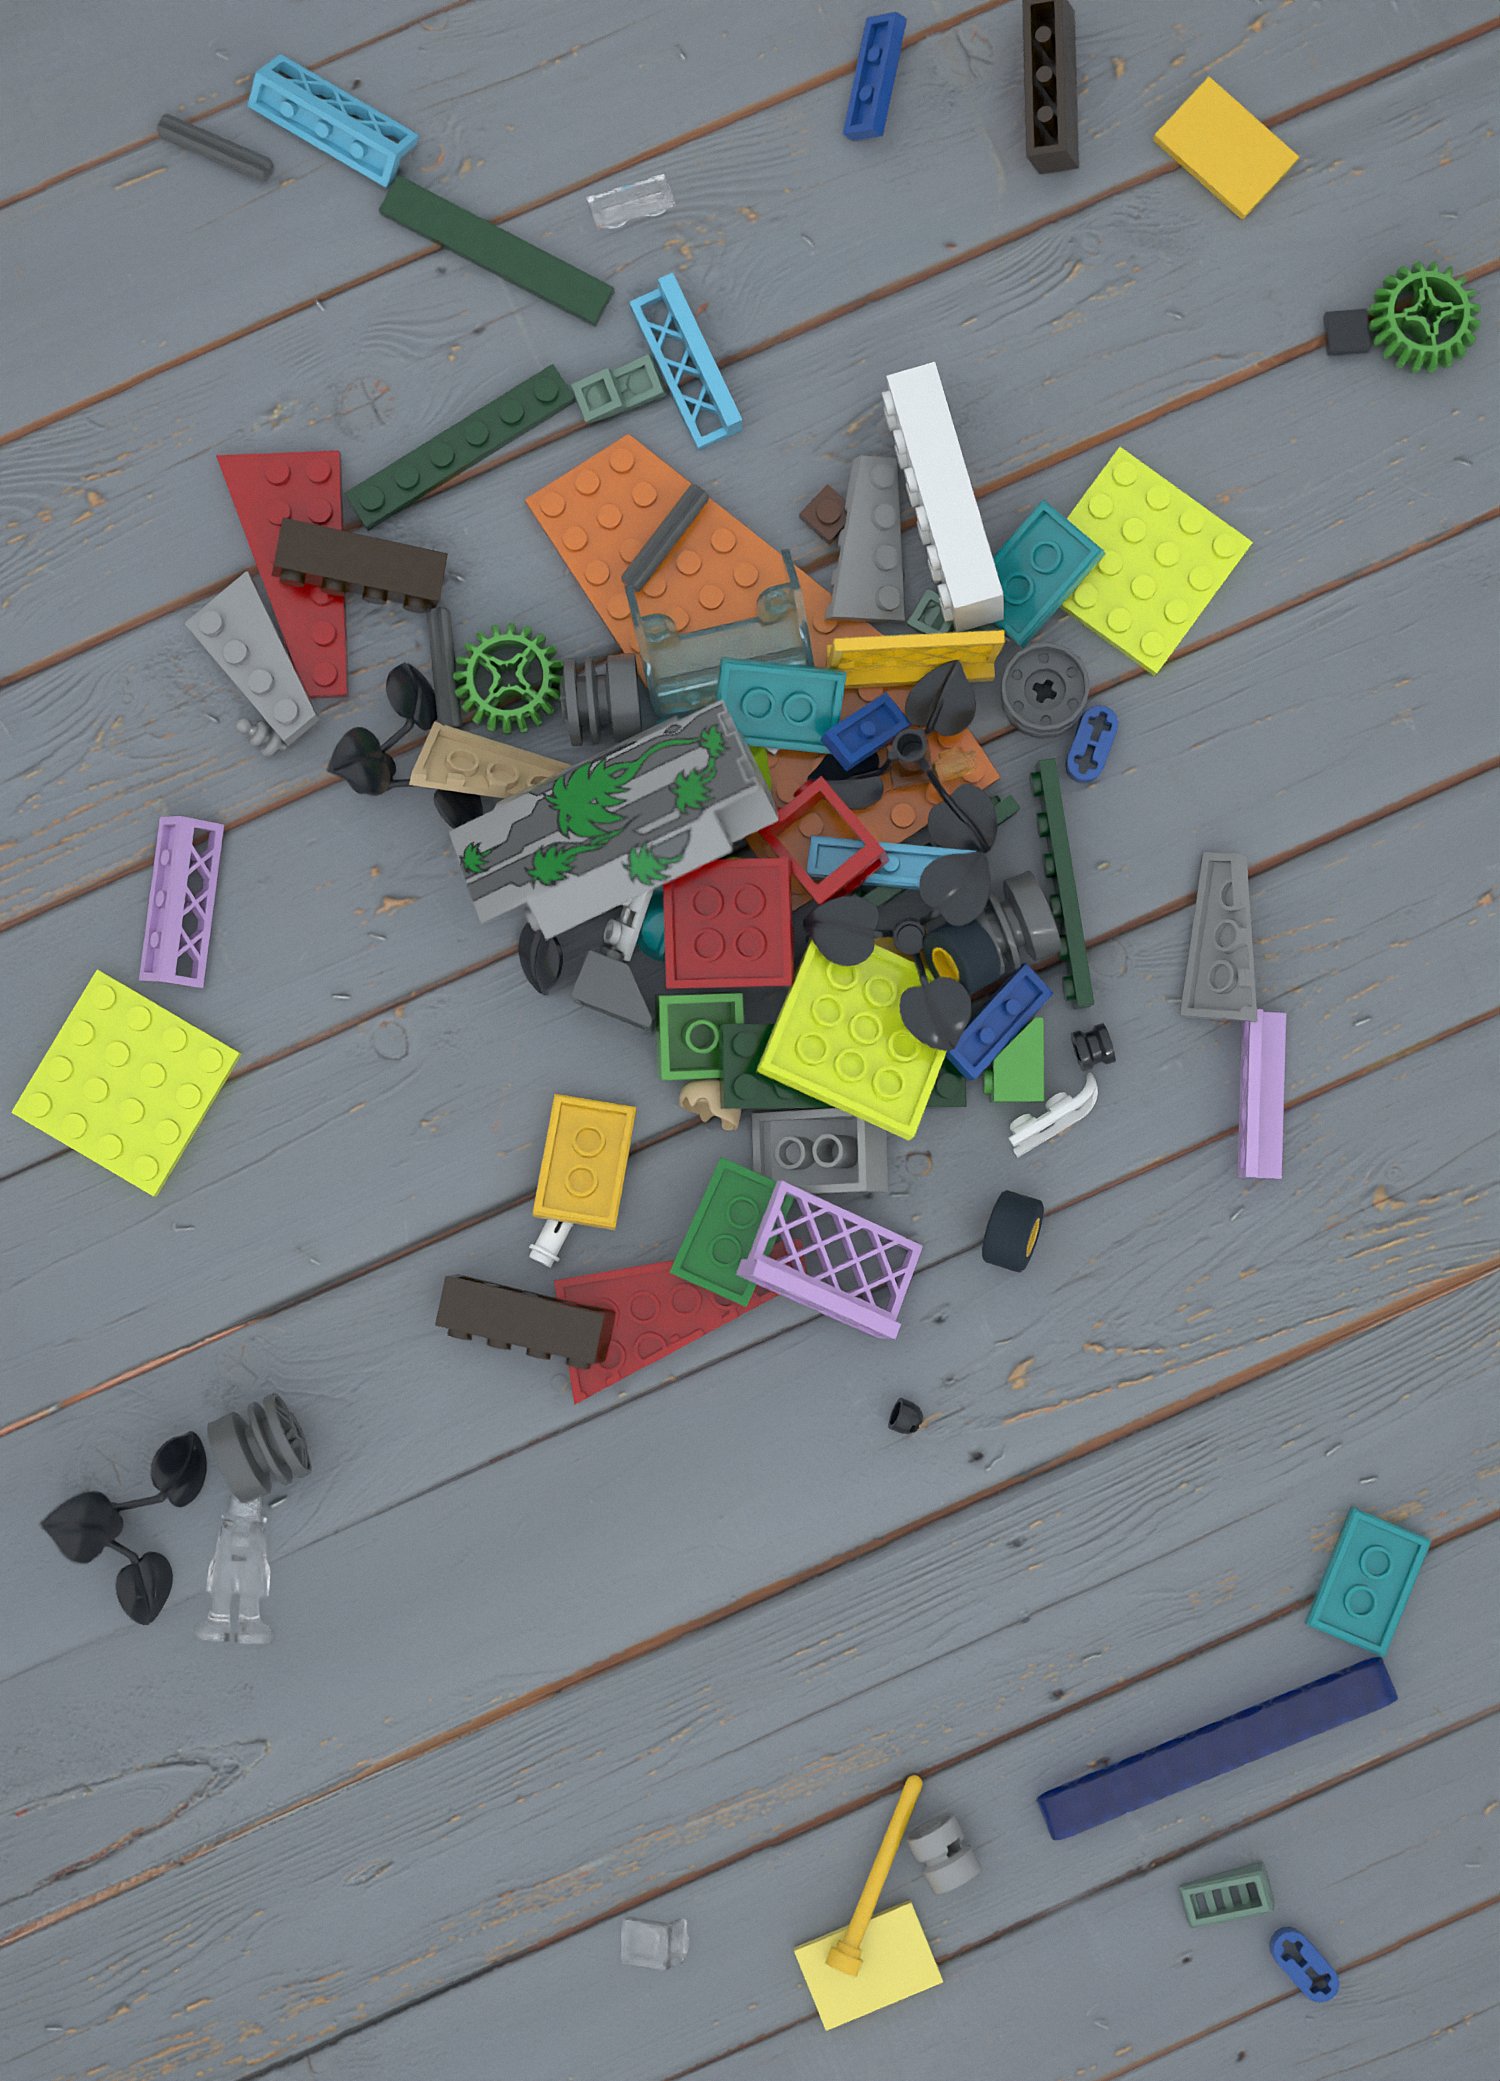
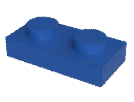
M885 692L827 730L823 734L821 741L842 767L848 771L892 742L898 733L909 729L911 723Z

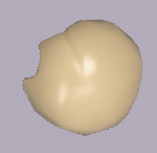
M720 1078L695 1079L682 1087L679 1096V1106L688 1112L699 1114L703 1122H707L713 1116L720 1117L722 1128L725 1131L738 1129L741 1109H721Z

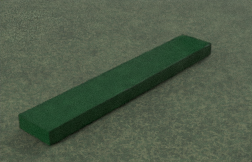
M400 175L396 177L379 208L380 215L596 327L615 292L614 287Z

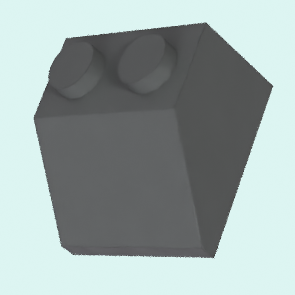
M602 946L599 953L589 950L570 996L573 1001L652 1033L655 1027L654 1021L629 965L625 964L626 961L623 960L624 955Z

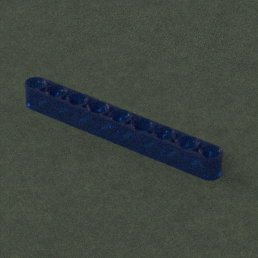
M1372 1657L1050 1789L1039 1795L1036 1801L1052 1840L1066 1839L1386 1707L1395 1702L1399 1697L1383 1658Z

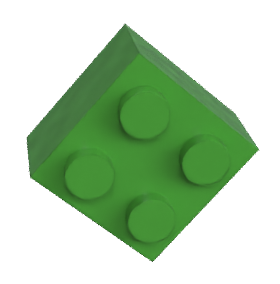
M729 991L654 994L657 1077L661 1080L720 1078L719 1025L744 1024L743 993Z

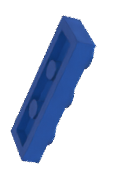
M898 12L866 18L843 135L853 141L883 136L907 18Z
M1027 963L1022 964L1020 968L1014 970L969 1019L956 1048L947 1051L945 1056L968 1081L975 1080L1052 996V990Z

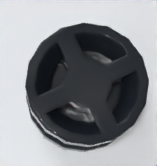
M1104 1023L1095 1025L1092 1031L1086 1033L1080 1030L1071 1033L1073 1049L1083 1072L1091 1070L1094 1064L1100 1062L1106 1065L1116 1062L1111 1038Z

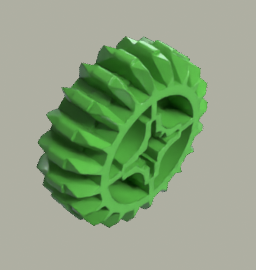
M1418 261L1412 265L1411 271L1405 266H1401L1396 271V277L1388 275L1383 281L1384 288H1378L1373 295L1377 303L1371 304L1368 310V314L1375 317L1368 325L1369 330L1380 332L1373 340L1374 346L1383 344L1387 346V349L1382 354L1383 359H1388L1392 354H1395L1399 357L1396 361V368H1402L1407 361L1411 362L1412 374L1418 373L1423 364L1430 374L1437 370L1438 363L1444 369H1447L1453 364V358L1461 360L1467 353L1465 347H1471L1476 341V336L1472 332H1476L1481 325V321L1474 318L1481 311V305L1469 303L1476 295V289L1464 291L1462 288L1467 281L1466 276H1461L1455 281L1450 277L1453 274V266L1447 267L1443 273L1438 272L1437 261L1431 262L1426 271L1421 261ZM1412 291L1411 307L1405 308L1402 313L1394 314L1396 298ZM1433 293L1440 296L1442 299L1445 300V302L1437 300L1434 297ZM1422 312L1423 316L1418 317V313ZM1430 318V323H1427L1426 319ZM1454 321V331L1451 339L1437 345L1438 327H1443L1447 322ZM1402 332L1411 334L1415 338L1416 343L1408 339Z
M508 623L507 634L501 635L498 625L494 624L491 626L494 637L487 639L485 634L479 631L476 633V636L481 643L480 646L476 647L470 642L465 643L464 648L472 655L471 658L457 657V664L467 669V671H458L453 674L456 682L466 683L455 690V694L458 698L470 697L461 707L465 713L477 709L473 716V721L477 725L489 717L487 729L490 732H494L499 722H503V732L505 735H511L512 723H518L521 733L524 734L528 732L526 720L532 718L534 724L540 727L543 725L542 719L538 714L541 710L550 716L555 713L554 708L547 701L550 699L561 702L560 692L552 687H560L562 676L553 673L562 670L564 664L562 660L549 661L556 655L557 648L555 645H550L542 649L546 642V636L543 633L538 634L530 641L532 629L528 625H525L519 636L516 635L517 631L514 623ZM507 648L524 650L521 654L517 653L515 657L508 661H501L494 656H490L499 650ZM534 658L540 662L543 668V682L538 693L526 681V674L530 670V663ZM481 665L494 677L493 683L488 690L490 694L485 700H482L479 696L476 684L477 674ZM498 670L503 674L509 671L510 675L511 671H516L515 675L521 688L517 684L512 687L508 684V687H504V682ZM510 697H519L525 702H530L514 710L495 708L498 704L502 705Z

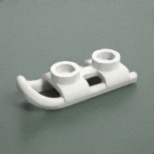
M654 889L620 904L624 905L620 918L617 917L616 920L610 919L606 925L604 942L613 945L612 950L622 953L624 955L623 960L625 961L631 960Z
M1086 1074V1085L1074 1098L1065 1092L1058 1093L1046 1102L1045 1107L1048 1112L1036 1119L1030 1114H1024L1011 1123L1010 1129L1014 1135L1008 1139L1013 1147H1015L1012 1150L1017 1158L1081 1120L1092 1110L1098 1095L1097 1083L1093 1074Z

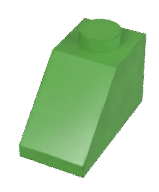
M1044 1018L1032 1019L992 1060L990 1069L983 1070V1093L990 1094V1103H1041L1044 1101Z

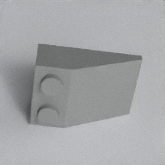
M838 1108L752 1113L754 1172L776 1182L784 1181L812 1195L888 1192L886 1130Z

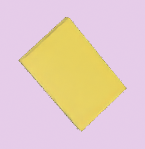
M911 1899L871 1916L859 1949L862 1950L860 1959L863 1962L857 1977L845 1974L825 1964L831 1947H836L839 1940H844L849 1925L794 1947V1953L826 2031L943 1983V1978Z

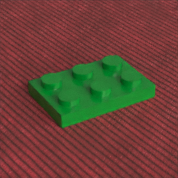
M721 1157L669 1273L747 1307L756 1284L737 1276L736 1273L741 1259H748L777 1182ZM785 1194L780 1207L784 1220L795 1199ZM776 1222L774 1223V1226H773L772 1229H774V1228L777 1227ZM779 1234L768 1239L763 1255L769 1257Z

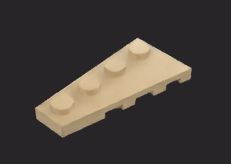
M434 722L411 773L409 785L505 799L573 765Z

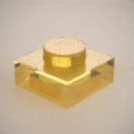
M955 747L939 753V760L934 761L932 765L933 772L940 782L976 772L979 766L974 749L963 752L962 747Z

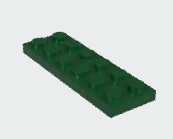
M775 1024L719 1025L721 1109L836 1108L756 1071ZM946 1056L925 1108L966 1107V1078Z

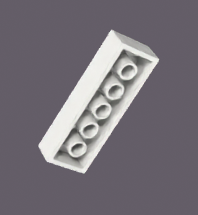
M932 362L887 375L888 391L882 392L885 406L884 413L889 431H893L896 444L894 447L900 469H904L907 482L905 485L911 507L919 506L915 508L922 545L930 544L926 546L933 583H942L937 585L944 621L952 620L957 633L1004 620L1002 588L936 363Z

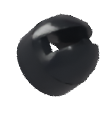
M899 1398L891 1412L888 1428L901 1434L915 1433L924 1419L920 1407L909 1400Z

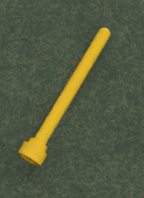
M912 1775L906 1780L844 1940H839L836 1947H831L825 1964L845 1974L857 1977L863 1962L860 1959L862 1950L859 1949L860 1943L923 1786L922 1779L917 1775Z

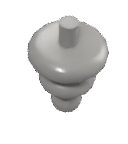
M241 718L237 721V730L240 733H248L250 735L249 742L253 746L260 745V752L263 756L268 757L273 755L277 749L285 751L287 748V744L282 741L272 727L268 729L266 722L260 721L252 725L246 718Z

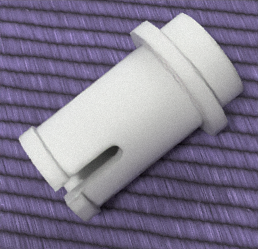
M547 1219L535 1245L530 1244L529 1246L532 1249L529 1258L549 1268L552 1267L554 1261L559 1262L560 1258L557 1255L571 1227L574 1226L573 1223L562 1222L557 1233H555L554 1230L559 1221Z

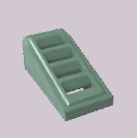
M1264 1862L1239 1867L1185 1883L1179 1887L1190 1928L1270 1913L1274 1910V1896ZM1250 1882L1255 1883L1258 1897L1251 1899L1247 1884ZM1237 1885L1242 1902H1234L1231 1886ZM1220 1889L1225 1907L1218 1908L1213 1890ZM1197 1893H1204L1208 1912L1201 1913L1196 1896Z

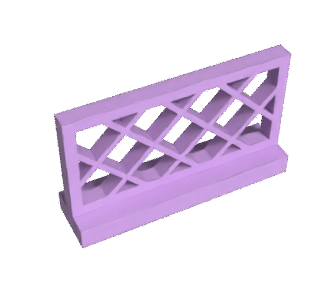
M777 1181L748 1259H741L736 1275L873 1337L896 1339L901 1323L896 1322L923 1246L789 1183ZM785 1194L797 1199L803 1215L787 1223L780 1209ZM809 1205L817 1209L811 1212ZM826 1212L832 1215L838 1232L821 1239L814 1217ZM844 1221L852 1224V1226L846 1228ZM776 1222L777 1227L774 1228V1229H772L773 1226H774V1223ZM805 1222L813 1243L796 1251L788 1229ZM863 1229L867 1231L873 1248L856 1255L849 1234ZM780 1233L788 1255L773 1260L763 1255L768 1239ZM841 1238L848 1260L832 1267L824 1245ZM880 1238L887 1240V1242L881 1244ZM897 1245L908 1250L902 1267L892 1271L884 1250ZM816 1249L824 1271L809 1276L804 1273L799 1257ZM876 1254L883 1276L867 1283L860 1261ZM791 1261L793 1268L785 1265L784 1263ZM851 1266L859 1287L849 1292H844L840 1290L834 1273ZM826 1277L828 1284L820 1280ZM884 1282L887 1283L891 1294L886 1310L875 1305L870 1292L871 1288ZM861 1293L864 1300L855 1296Z

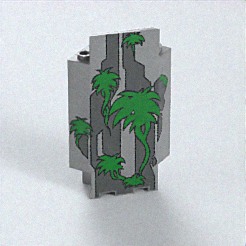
M723 699L680 720L676 715L497 802L494 810L449 831L480 924L527 902L529 906L524 910L534 931L541 929L547 940L733 851V842L779 821L777 804L742 732H738Z

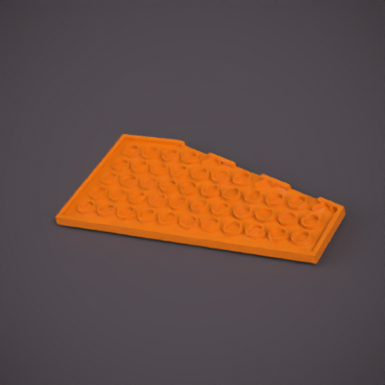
M629 434L525 499L528 508L624 654L635 653L638 677L664 716L674 711H690L694 713L715 703L721 657L827 668L826 647L827 645H832L833 639L884 636L867 622L824 620L826 608L831 604L832 594L710 498L639 592L628 588L622 582V574L685 491L692 485ZM915 685L844 689L840 722L885 692L906 716V700ZM911 724V726H910L909 729H916V730H917L918 728H921V727H916V726H914V725ZM968 727L954 736H942L933 730L931 736L926 737L929 742L933 772L949 796L952 795L957 787L963 784H971L984 790L1000 780L1001 777ZM893 741L877 751L880 759L879 768L888 759L886 747L893 745ZM780 749L777 755L774 756L767 751L772 781L771 794L777 807L783 808L794 799L795 791L808 781L807 777L819 766L827 754ZM889 770L885 775L879 776L884 786V793L881 799L868 808L851 811L877 842L901 844L927 827L931 809L944 801L932 783L893 789ZM824 799L820 800L777 836V839L805 872L807 871L811 835L860 840ZM758 831L743 837L756 858H778L762 839ZM791 874L792 913H794L813 899ZM813 880L816 885L822 882L821 880Z

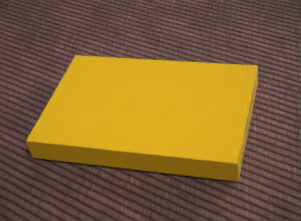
M1209 76L1153 137V141L1241 220H1244L1299 159V156Z
M554 1094L532 1213L533 1217L616 1230L637 1107Z

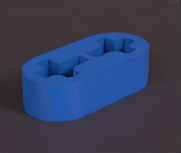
M1098 705L1091 707L1085 712L1079 722L1065 763L1067 774L1078 783H1089L1095 780L1106 763L1118 730L1117 715L1107 706ZM1098 715L1105 717L1104 724L1110 728L1109 731L1103 730L1098 736L1097 742L1090 740L1093 726L1088 724V719L1095 720ZM1087 747L1094 749L1090 763L1096 765L1095 770L1088 769L1085 774L1078 772L1079 764L1074 762V758L1081 759Z
M1282 1927L1275 1931L1269 1944L1270 1952L1278 1965L1309 1999L1319 2003L1327 2002L1334 1998L1339 1989L1338 1975L1302 1932L1293 1927ZM1288 1939L1289 1942L1295 1943L1299 1940L1296 1948L1303 1956V1959L1297 1963L1288 1953L1282 1957L1281 1955L1285 1951L1281 1945L1283 1941ZM1310 1966L1320 1976L1327 1972L1324 1977L1327 1983L1325 1988L1320 1989L1318 1986L1309 1988L1313 1982L1305 1971Z

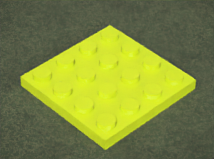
M1119 447L1067 517V520L1103 549L1106 554L1059 608L1153 676H1156L1253 542L1122 447Z
M810 937L794 976V984L789 988L756 1071L910 1141L916 1134L947 1052L929 1047L916 1039L908 1031L901 1019L899 1004L902 993L910 987L922 986L915 963L874 944L873 953L868 959L854 966H841L834 964L823 956ZM924 967L930 983L934 980V977L930 970Z
M97 969L11 1113L153 1197H157L242 1053Z

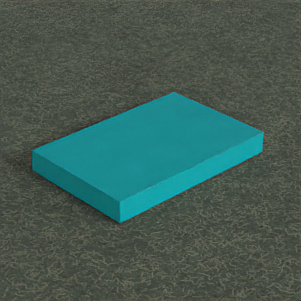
M1044 499L993 557L1004 600V620L994 623L1022 648L1029 643L1106 554L1103 549Z
M721 657L715 702L723 699L738 732H742L748 746L832 754L822 743L821 738L827 730L840 722L847 673L841 669Z
M1351 1507L1304 1623L1385 1658L1432 1540Z

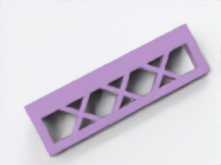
M184 816L160 817L139 981L203 988L224 830L223 824ZM194 829L210 832L208 848L201 855L197 853L192 845ZM197 869L203 878V887L198 894L193 896L187 887L188 875ZM192 910L198 919L197 931L188 937L182 928V919L186 913ZM185 951H187L193 961L191 978L175 975L177 958Z
M1257 1009L1258 1023L1242 1021L1237 1177L1282 1179L1286 1013L1263 1012V1009Z

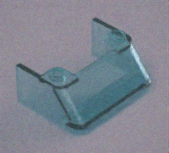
M789 548L780 550L786 583L769 587L759 595L756 604L758 617L678 635L673 619L665 614H651L641 617L633 584L624 586L652 707L657 716L663 719H670L676 715L678 718H683L715 703L721 657L815 667L802 590Z

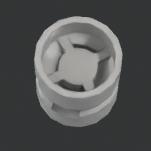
M947 1813L933 1818L916 1828L906 1837V1841L917 1862H925L926 1864L923 1874L934 1894L946 1893L965 1884L982 1869L971 1846L962 1844L965 1834L954 1813Z

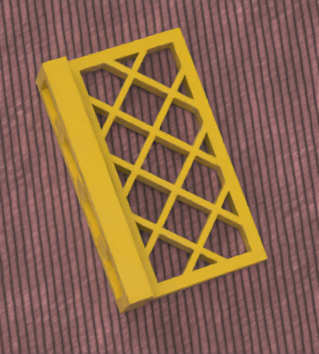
M1004 630L835 638L832 645H827L826 647L827 668L846 671L845 689L916 685L935 668L955 660L961 663L968 682L993 681L995 678L994 662L1005 643Z

